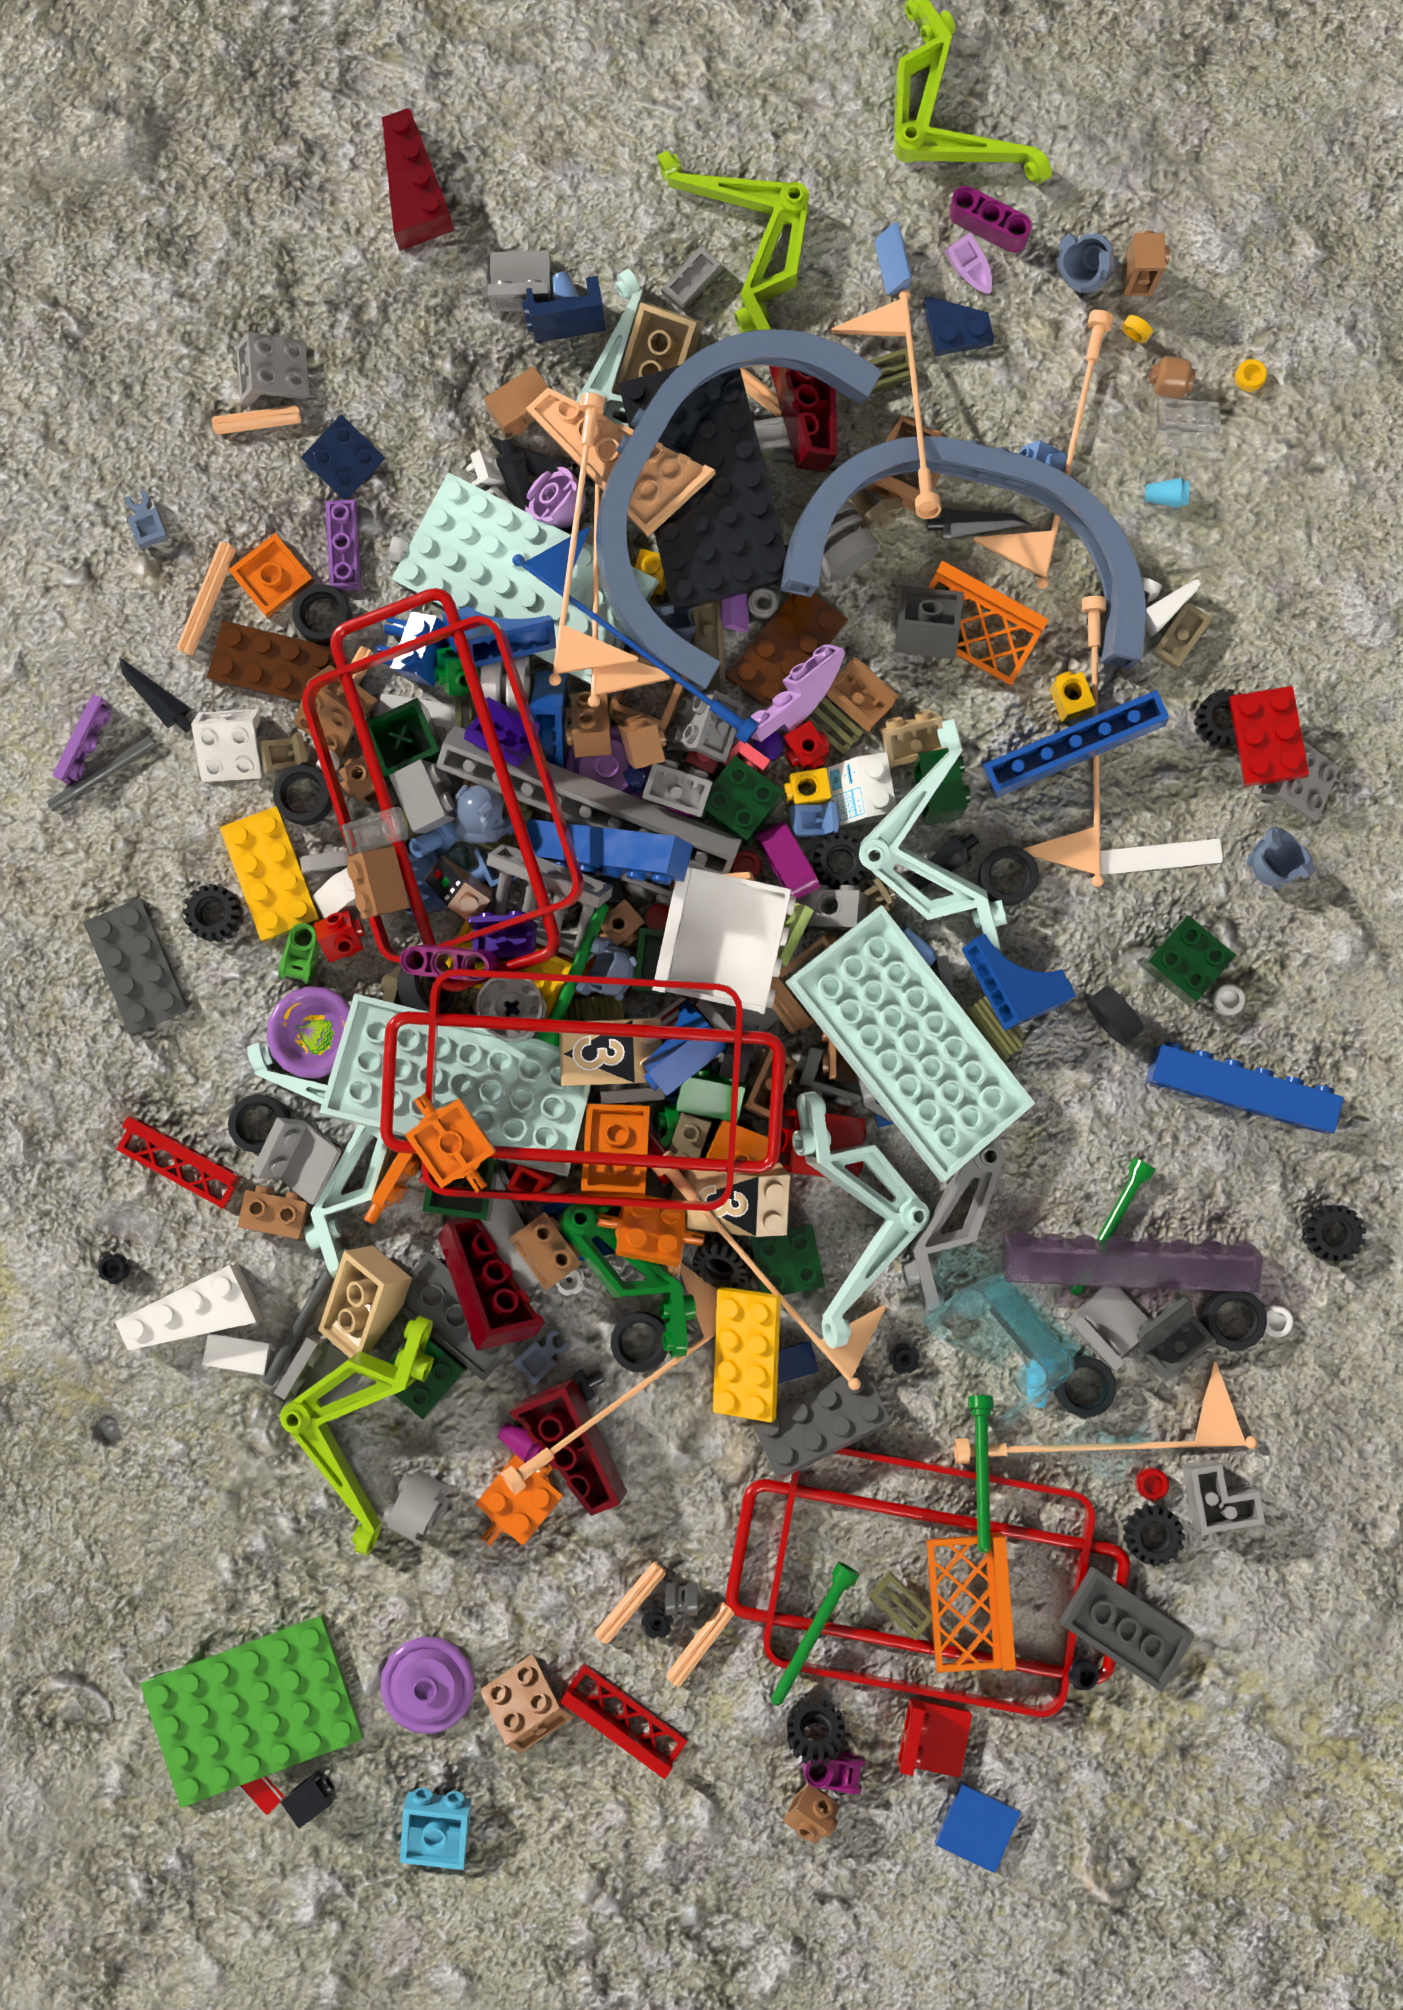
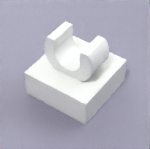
M478 450L470 455L473 463L469 464L466 470L470 473H476L478 477L471 482L472 485L483 488L486 485H496L499 487L505 483L497 466V454Z

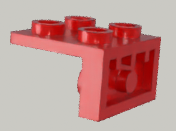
M909 1698L897 1759L900 1773L913 1776L914 1769L917 1768L960 1777L971 1725V1712Z

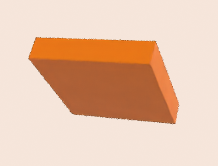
M276 533L228 569L267 619L315 582Z

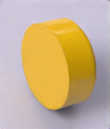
M1129 315L1122 325L1123 332L1130 339L1138 343H1146L1153 333L1152 327L1145 320L1135 315Z
M1256 359L1243 361L1235 372L1237 386L1246 392L1258 390L1267 378L1265 365Z

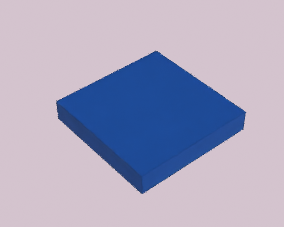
M960 1782L936 1837L935 1844L995 1873L1021 1812L1019 1809Z

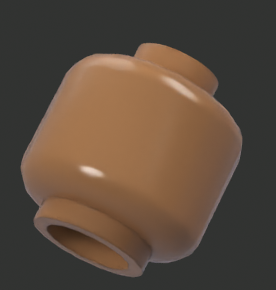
M1164 356L1158 365H1152L1148 383H1153V391L1158 396L1181 399L1185 393L1190 394L1195 380L1196 369L1192 368L1191 362L1187 359Z

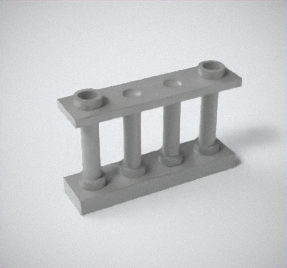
M503 843L488 853L487 865L496 868L500 875L495 903L485 908L482 913L508 915L509 912L513 911L507 908L512 875L524 879L527 883L522 912L529 913L534 911L537 901L521 851ZM536 856L545 888L552 890L555 894L553 904L562 901L569 895L573 885L570 870ZM583 875L584 888L581 897L578 899L582 904L577 936L561 930L565 909L554 913L561 938L558 952L570 956L573 960L578 952L594 909L610 899L613 891L612 885ZM533 920L537 924L536 943L547 946L548 936L544 923ZM591 952L587 962L591 960L596 954Z

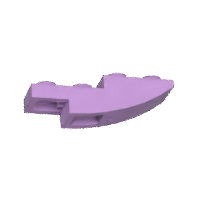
M829 644L817 648L813 652V656L805 663L793 667L790 670V675L782 680L788 691L779 693L773 698V703L768 707L751 715V718L760 724L751 738L762 742L777 729L786 732L796 729L814 711L832 685L845 655L843 648Z

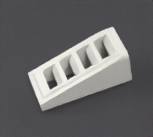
M1194 579L1146 608L1145 628L1151 637L1156 635L1194 595L1201 585L1198 579Z

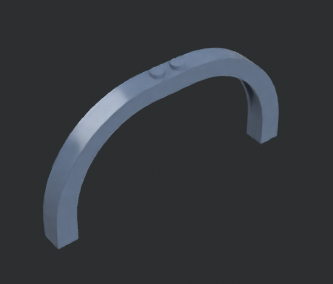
M784 329L757 330L730 336L703 348L688 358L669 376L646 410L639 408L631 422V425L635 427L630 437L624 435L615 450L620 453V456L607 479L600 500L596 526L597 562L607 599L616 618L631 640L700 692L707 688L721 662L672 631L653 611L641 592L631 567L626 536L627 513L635 483L678 406L698 387L724 373L753 366L788 368L821 380L859 405L869 397L883 371L853 351L826 338Z
M917 436L891 440L870 447L843 463L822 483L805 507L794 528L786 554L781 591L807 597L813 595L819 587L825 543L838 510L852 496L876 481L903 473L918 472L921 467ZM923 436L926 464L931 473L950 475L1021 493L1048 507L1073 529L1094 561L1102 583L1104 597H1106V620L1101 663L1130 669L1142 660L1146 623L1145 592L1135 555L1125 534L1105 506L1075 479L1037 459L1012 453L1003 447L992 448L984 446L975 440L963 441L947 437Z

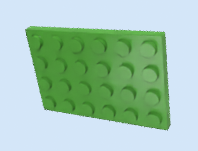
M323 1614L140 1683L180 1808L358 1742L365 1737Z

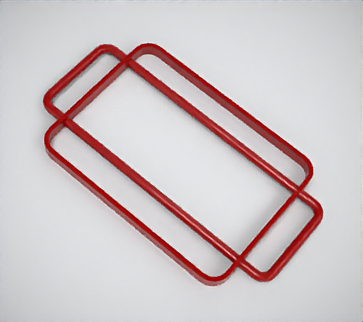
M439 588L427 589L337 626L330 640L331 652L337 669L319 675L307 684L302 696L303 710L350 857L361 851L315 704L316 696L321 688L341 680L392 846L395 847L401 875L423 944L436 945L352 675L453 636L539 909L437 945L457 947L542 917L548 936L547 946L542 950L498 964L497 971L517 972L546 962L558 952L561 938L554 913L572 906L581 897L584 888L583 874L506 633L502 626L487 617L473 616L461 620L456 603L447 591ZM432 601L442 603L449 623L448 626L348 664L343 648V640L348 634ZM487 625L495 634L571 873L573 884L571 892L565 899L554 904L550 903L464 632L477 626ZM381 915L368 918L380 953L389 961L400 963L401 955H398L391 948ZM417 951L415 953L414 961L423 958L420 952ZM448 978L441 988L450 992L461 991L485 983L490 978L478 981Z
M478 969L448 970L439 975L432 985L429 1012H400L393 1016L386 1025L380 1118L381 1139L392 1151L417 1154L409 1141L399 1140L393 1134L397 1035L399 1028L406 1024L429 1025L425 1093L433 1106L435 1100L438 1026L734 1043L728 1159L494 1146L496 1152L488 1157L493 1159L727 1172L725 1191L721 1197L714 1201L701 1202L481 1189L475 1193L473 1188L448 1186L440 1188L422 1161V1174L427 1186L435 1193L445 1196L696 1211L716 1210L723 1206L731 1196L734 1173H765L771 1170L779 1160L786 1063L785 1046L772 1033L742 1030V1001L735 990L728 985L720 983ZM452 976L719 990L726 992L735 1002L736 1025L735 1030L446 1014L439 1013V1000L443 983ZM741 1043L767 1045L773 1052L768 1149L766 1157L760 1161L734 1160Z
M845 1447L835 1452L836 1454L976 1479V1471L850 1447ZM799 1471L791 1474L790 1483L772 1479H759L752 1482L746 1488L743 1495L726 1589V1603L733 1610L735 1616L745 1620L765 1623L763 1645L766 1655L774 1665L787 1669L792 1659L778 1656L770 1645L772 1625L807 1631L813 1621L810 1618L775 1612L795 1497L977 1531V1518L798 1485ZM989 1474V1482L1072 1497L1079 1500L1085 1509L1082 1538L996 1521H990V1533L1001 1532L1006 1537L1080 1550L1073 1596L1087 1574L1090 1552L1114 1557L1118 1563L1115 1583L1126 1590L1128 1589L1131 1570L1130 1559L1120 1546L1092 1540L1095 1511L1091 1502L1083 1494L1070 1488ZM761 1492L787 1495L768 1610L744 1606L738 1599L755 1499ZM827 1622L821 1634L934 1655V1642L921 1639L915 1641L911 1637ZM1067 1629L1061 1666L1015 1657V1671L1059 1679L1055 1698L1043 1706L1029 1705L808 1662L804 1663L800 1672L1035 1717H1048L1057 1713L1063 1707L1067 1698L1069 1687L1068 1671L1073 1662L1077 1635ZM947 1645L942 1651V1657L957 1660L963 1654L957 1646ZM973 1650L971 1653L979 1661L993 1660V1654L990 1652ZM1105 1654L1102 1667L1098 1670L1099 1679L1096 1685L1106 1682L1112 1676L1116 1666V1662ZM967 1657L965 1660L967 1662H973L969 1657Z

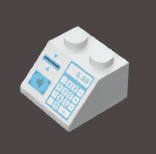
M887 752L855 757L826 768L831 801L836 802L837 811L840 816L839 828L880 822L896 807Z

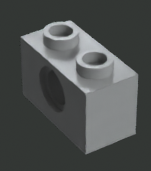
M820 885V889L799 898V904L806 905L814 910L805 930L848 932L867 916L868 895L861 892L858 886L841 885L840 890H829V886ZM834 901H838L837 911L829 915V905Z

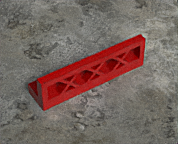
M127 1116L122 1125L126 1132L115 1150L218 1207L226 1208L243 1178L242 1175L141 1119ZM135 1134L146 1141L148 1150L136 1153L127 1148ZM164 1150L172 1154L174 1165L164 1168L159 1166L155 1152ZM149 1154L150 1160L143 1157V1155ZM190 1164L199 1169L201 1179L188 1182L184 1179L181 1167ZM176 1168L177 1175L170 1172L169 1170ZM217 1179L228 1185L221 1199L211 1194L208 1181ZM203 1183L204 1190L196 1185Z
M586 1663L583 1664L562 1694L560 1703L664 1780L671 1772L674 1760L688 1742L685 1736ZM585 1674L596 1681L598 1694L586 1696L576 1689ZM601 1686H603L609 1692L602 1693ZM616 1696L623 1702L624 1713L611 1715L605 1710L603 1698ZM599 1699L600 1706L592 1700ZM627 1705L630 1706V1707H631L632 1709H634L635 1711L628 1712V1707H627ZM643 1716L649 1722L650 1732L637 1734L631 1730L629 1718ZM624 1718H625L626 1725L623 1724V1723H622L621 1721H619L618 1719H624ZM653 1724L661 1730L654 1731ZM669 1735L677 1741V1744L667 1756L657 1749L655 1737ZM651 1738L652 1744H650L645 1739Z

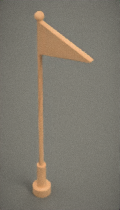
M903 289L899 292L900 300L835 326L831 330L832 334L906 336L921 467L918 470L920 495L915 499V509L918 517L931 519L941 512L939 495L933 492L931 472L926 464L908 303L911 294L909 290Z
M1093 310L1089 314L1087 326L1092 330L1086 356L1088 365L1064 473L1070 475L1094 363L1098 362L1103 334L1110 331L1113 315L1104 310ZM1057 514L1054 515L1051 531L974 537L973 541L1040 576L1036 582L1037 587L1045 589L1049 584L1047 575L1060 517Z
M583 393L580 399L579 409L585 413L581 437L583 453L553 674L549 676V683L553 686L560 684L561 677L559 674L638 661V657L565 626L589 448L593 447L597 415L604 412L605 398L596 393Z
M595 483L593 612L599 616L600 572L597 562L596 526L601 500V488ZM592 620V637L598 640L599 624ZM637 661L592 668L591 696L588 698V704L595 708L600 705L598 695L672 678L660 669Z
M1104 596L1082 598V613L1088 614V647L1092 649V696L1096 704L1092 710V717L1099 715L1098 648L1101 647L1100 613L1106 612V597ZM1099 755L1093 757L1094 827L1023 849L1031 854L1032 857L1094 874L1091 880L1092 885L1100 887L1103 885L1104 879L1101 876L1100 787Z
M669 1150L663 1156H674V1154ZM652 1168L659 1177L665 1174L688 1201H701L697 1197L698 1192L678 1169ZM702 1211L771 1293L781 1295V1304L847 1379L849 1388L858 1390L861 1382L858 1378L853 1377L886 1305L880 1306L849 1323L851 1335L848 1338V1343L845 1346L830 1348L826 1344L824 1337L820 1339L713 1214L710 1211Z
M682 1263L680 1276L687 1295L692 1294L694 1296L696 1304L695 1317L703 1337L687 1348L686 1356L675 1357L551 1449L545 1448L517 1470L511 1465L501 1472L503 1480L514 1495L526 1487L525 1479L554 1459L553 1455L716 1336L717 1289L704 1282L703 1278L698 1277L695 1272Z
M1212 1362L1195 1441L1007 1446L1006 1443L988 1444L989 1457L1007 1456V1453L1225 1446H1246L1249 1449H1254L1257 1447L1258 1441L1253 1436H1248L1244 1439L1217 1362ZM968 1438L954 1439L955 1463L969 1464L970 1457H976L975 1444H969Z

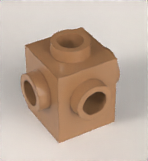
M364 754L347 760L344 764L345 767L339 770L344 779L340 784L350 798L355 796L358 802L367 807L378 799Z
M624 899L615 908L613 905L608 906V912L598 935L609 937L614 945L624 946L625 949H628L639 940L638 933L640 928L646 927L645 921ZM618 924H621V925L624 926V927H623L622 929H620V930H617V929L614 928V927H615L616 925H618Z
M807 1784L795 1794L783 1822L797 1831L801 1838L815 1844L824 1836L829 1838L838 1824V1820L835 1817L840 1805L834 1802L827 1793Z

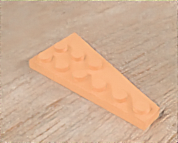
M547 388L526 407V410L581 468L583 453L581 437L585 413L579 409L580 403ZM599 414L596 419L593 447L589 448L586 474L604 491L607 479L620 456V453L615 450L623 436L627 435L630 437L634 430L623 424L619 425L609 420L607 416ZM657 442L635 483L627 516L649 537L716 475L715 470L706 465L702 466L692 461L690 457L682 453L678 454L664 447L662 443Z

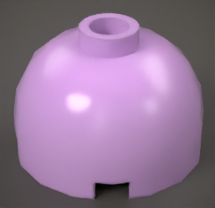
M557 467L559 471L553 474L546 471L533 483L526 497L530 500L529 508L525 506V511L533 515L532 518L538 522L551 524L560 530H564L573 525L579 480L569 469ZM585 489L583 492L580 517L583 514L586 505Z

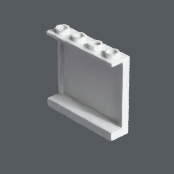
M688 867L684 882L675 881L655 980L708 982L728 985L739 995L742 1001V1008L764 1014L766 1007L772 1008L776 990L770 989L772 977L779 978L783 959L777 958L779 945L786 947L789 928L784 927L786 914L793 915L796 897L790 896L792 889ZM669 987L652 988V990L658 992H671L736 1007L732 997L726 992L719 990Z

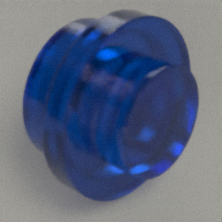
M628 765V770L623 772L627 784L635 794L639 791L644 792L648 780L647 773L643 767L635 769Z

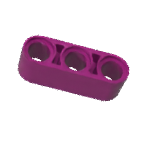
M961 186L953 192L949 208V218L954 224L1006 251L1015 253L1025 248L1032 228L1028 216L969 186ZM958 204H966L969 208H961ZM985 217H991V218H993L995 221H994V222H989V221L985 220L984 218H985ZM1011 231H1019L1022 235H1014Z
M784 820L756 833L759 845L782 887L792 889L790 896L799 899L820 889L812 867Z
M422 944L406 948L400 957V964L403 970L408 974L438 977L449 969L446 968L444 963L447 954L454 959V968L452 970L476 969L475 960L477 957L484 961L485 970L497 971L498 959L491 951ZM417 951L424 958L422 967L417 966L414 961ZM474 976L450 977V979L478 981L490 978Z

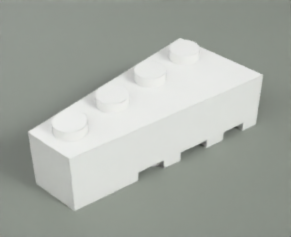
M235 1264L214 1272L115 1321L127 1350H133L264 1321V1317L239 1264Z

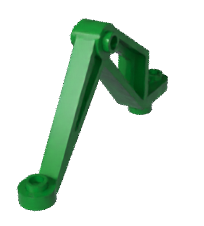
M675 1103L661 1104L660 1110L655 1112L656 1128L661 1129L662 1137L658 1141L665 1148L672 1141L679 1121V1111H676ZM572 1203L564 1208L558 1218L561 1231L575 1246L613 1298L663 1294L659 1310L661 1318L665 1319L666 1332H663L662 1335L664 1351H669L671 1357L686 1356L688 1348L686 1320L695 1319L696 1304L694 1296L692 1294L683 1295L682 1284L657 1263L622 1257L645 1276V1280L624 1282L592 1242V1239L597 1236L616 1252L617 1238L615 1229L597 1226L599 1213L606 1214L612 1207L611 1205ZM575 1216H576V1217L578 1218V1220H579V1223H578V1224L575 1222V1219H574Z

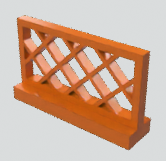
M942 561L928 588L935 589L937 583L948 588L949 591L964 592L963 602L967 600L974 602L978 611L976 616L961 619L960 631L963 642L958 643L956 656L1012 686L1049 619ZM981 607H983L984 609H986V610H988V611H990V612H986V613H983V614H982ZM992 615L1001 617L1005 630L988 634L984 618ZM980 619L984 636L967 640L963 624ZM1007 621L1014 624L1015 627L1009 628ZM1023 629L1033 635L1027 646L1015 649L1010 632ZM1006 634L1011 650L994 655L990 638ZM986 640L990 656L979 660L972 657L969 644ZM965 646L966 653L958 648ZM1024 651L1018 661L1016 653ZM1012 654L1015 668L1009 677L998 671L995 659ZM991 661L993 668L984 662Z
M1001 1532L991 1533V1549L985 1553V1556L977 1566L963 1554L972 1544H978V1536L926 1539L935 1669L937 1673L987 1669L1016 1670L1006 1537ZM953 1545H963V1547L958 1550ZM948 1546L956 1553L945 1568L935 1560L934 1547ZM960 1558L973 1568L972 1572L962 1583L949 1573L950 1569ZM985 1564H986V1574H984V1573L981 1571L982 1567H983ZM936 1567L941 1570V1573L937 1577ZM977 1573L987 1580V1590L979 1599L966 1588ZM945 1575L959 1586L947 1601L937 1593V1585ZM962 1591L966 1592L976 1601L965 1616L951 1605ZM987 1597L989 1601V1608L983 1603L987 1599ZM938 1599L944 1604L940 1608V1610L938 1607ZM980 1606L990 1615V1622L982 1631L978 1630L968 1621ZM948 1608L961 1619L950 1634L940 1626L939 1618ZM965 1624L978 1634L967 1649L954 1639L955 1635ZM990 1630H991V1640L986 1637V1635L988 1634V1632H989ZM940 1632H941L944 1636H946V1638L944 1639V1641H943L942 1643H941V1634H940ZM982 1639L992 1647L993 1660L979 1661L971 1654ZM951 1641L963 1654L955 1663H943L942 1651ZM967 1657H969L973 1662H964V1661L966 1660Z

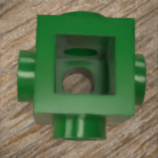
M451 647L436 649L437 667L434 668V678L437 685H440L449 695L462 696L467 694L470 689L459 656ZM476 667L478 676L480 678V667Z

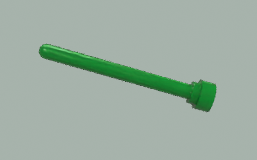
M606 903L595 908L568 975H582L591 953L592 944L598 936L608 912V905ZM578 982L564 983L550 1017L551 1020L564 1019ZM537 1032L535 1038L559 1047V1033Z
M1133 1157L1128 1167L1130 1170L1128 1176L1130 1178L1070 1287L1073 1295H1080L1083 1292L1141 1183L1145 1184L1147 1179L1151 1180L1156 1170L1151 1165Z
M990 1395L968 1396V1410L972 1411V1417H975L978 1549L982 1553H987L991 1549L988 1417L991 1416V1411L994 1410V1399Z
M838 1561L832 1571L833 1578L831 1579L833 1584L771 1696V1701L776 1706L784 1702L844 1590L848 1591L850 1586L854 1587L860 1576L859 1572L843 1562Z

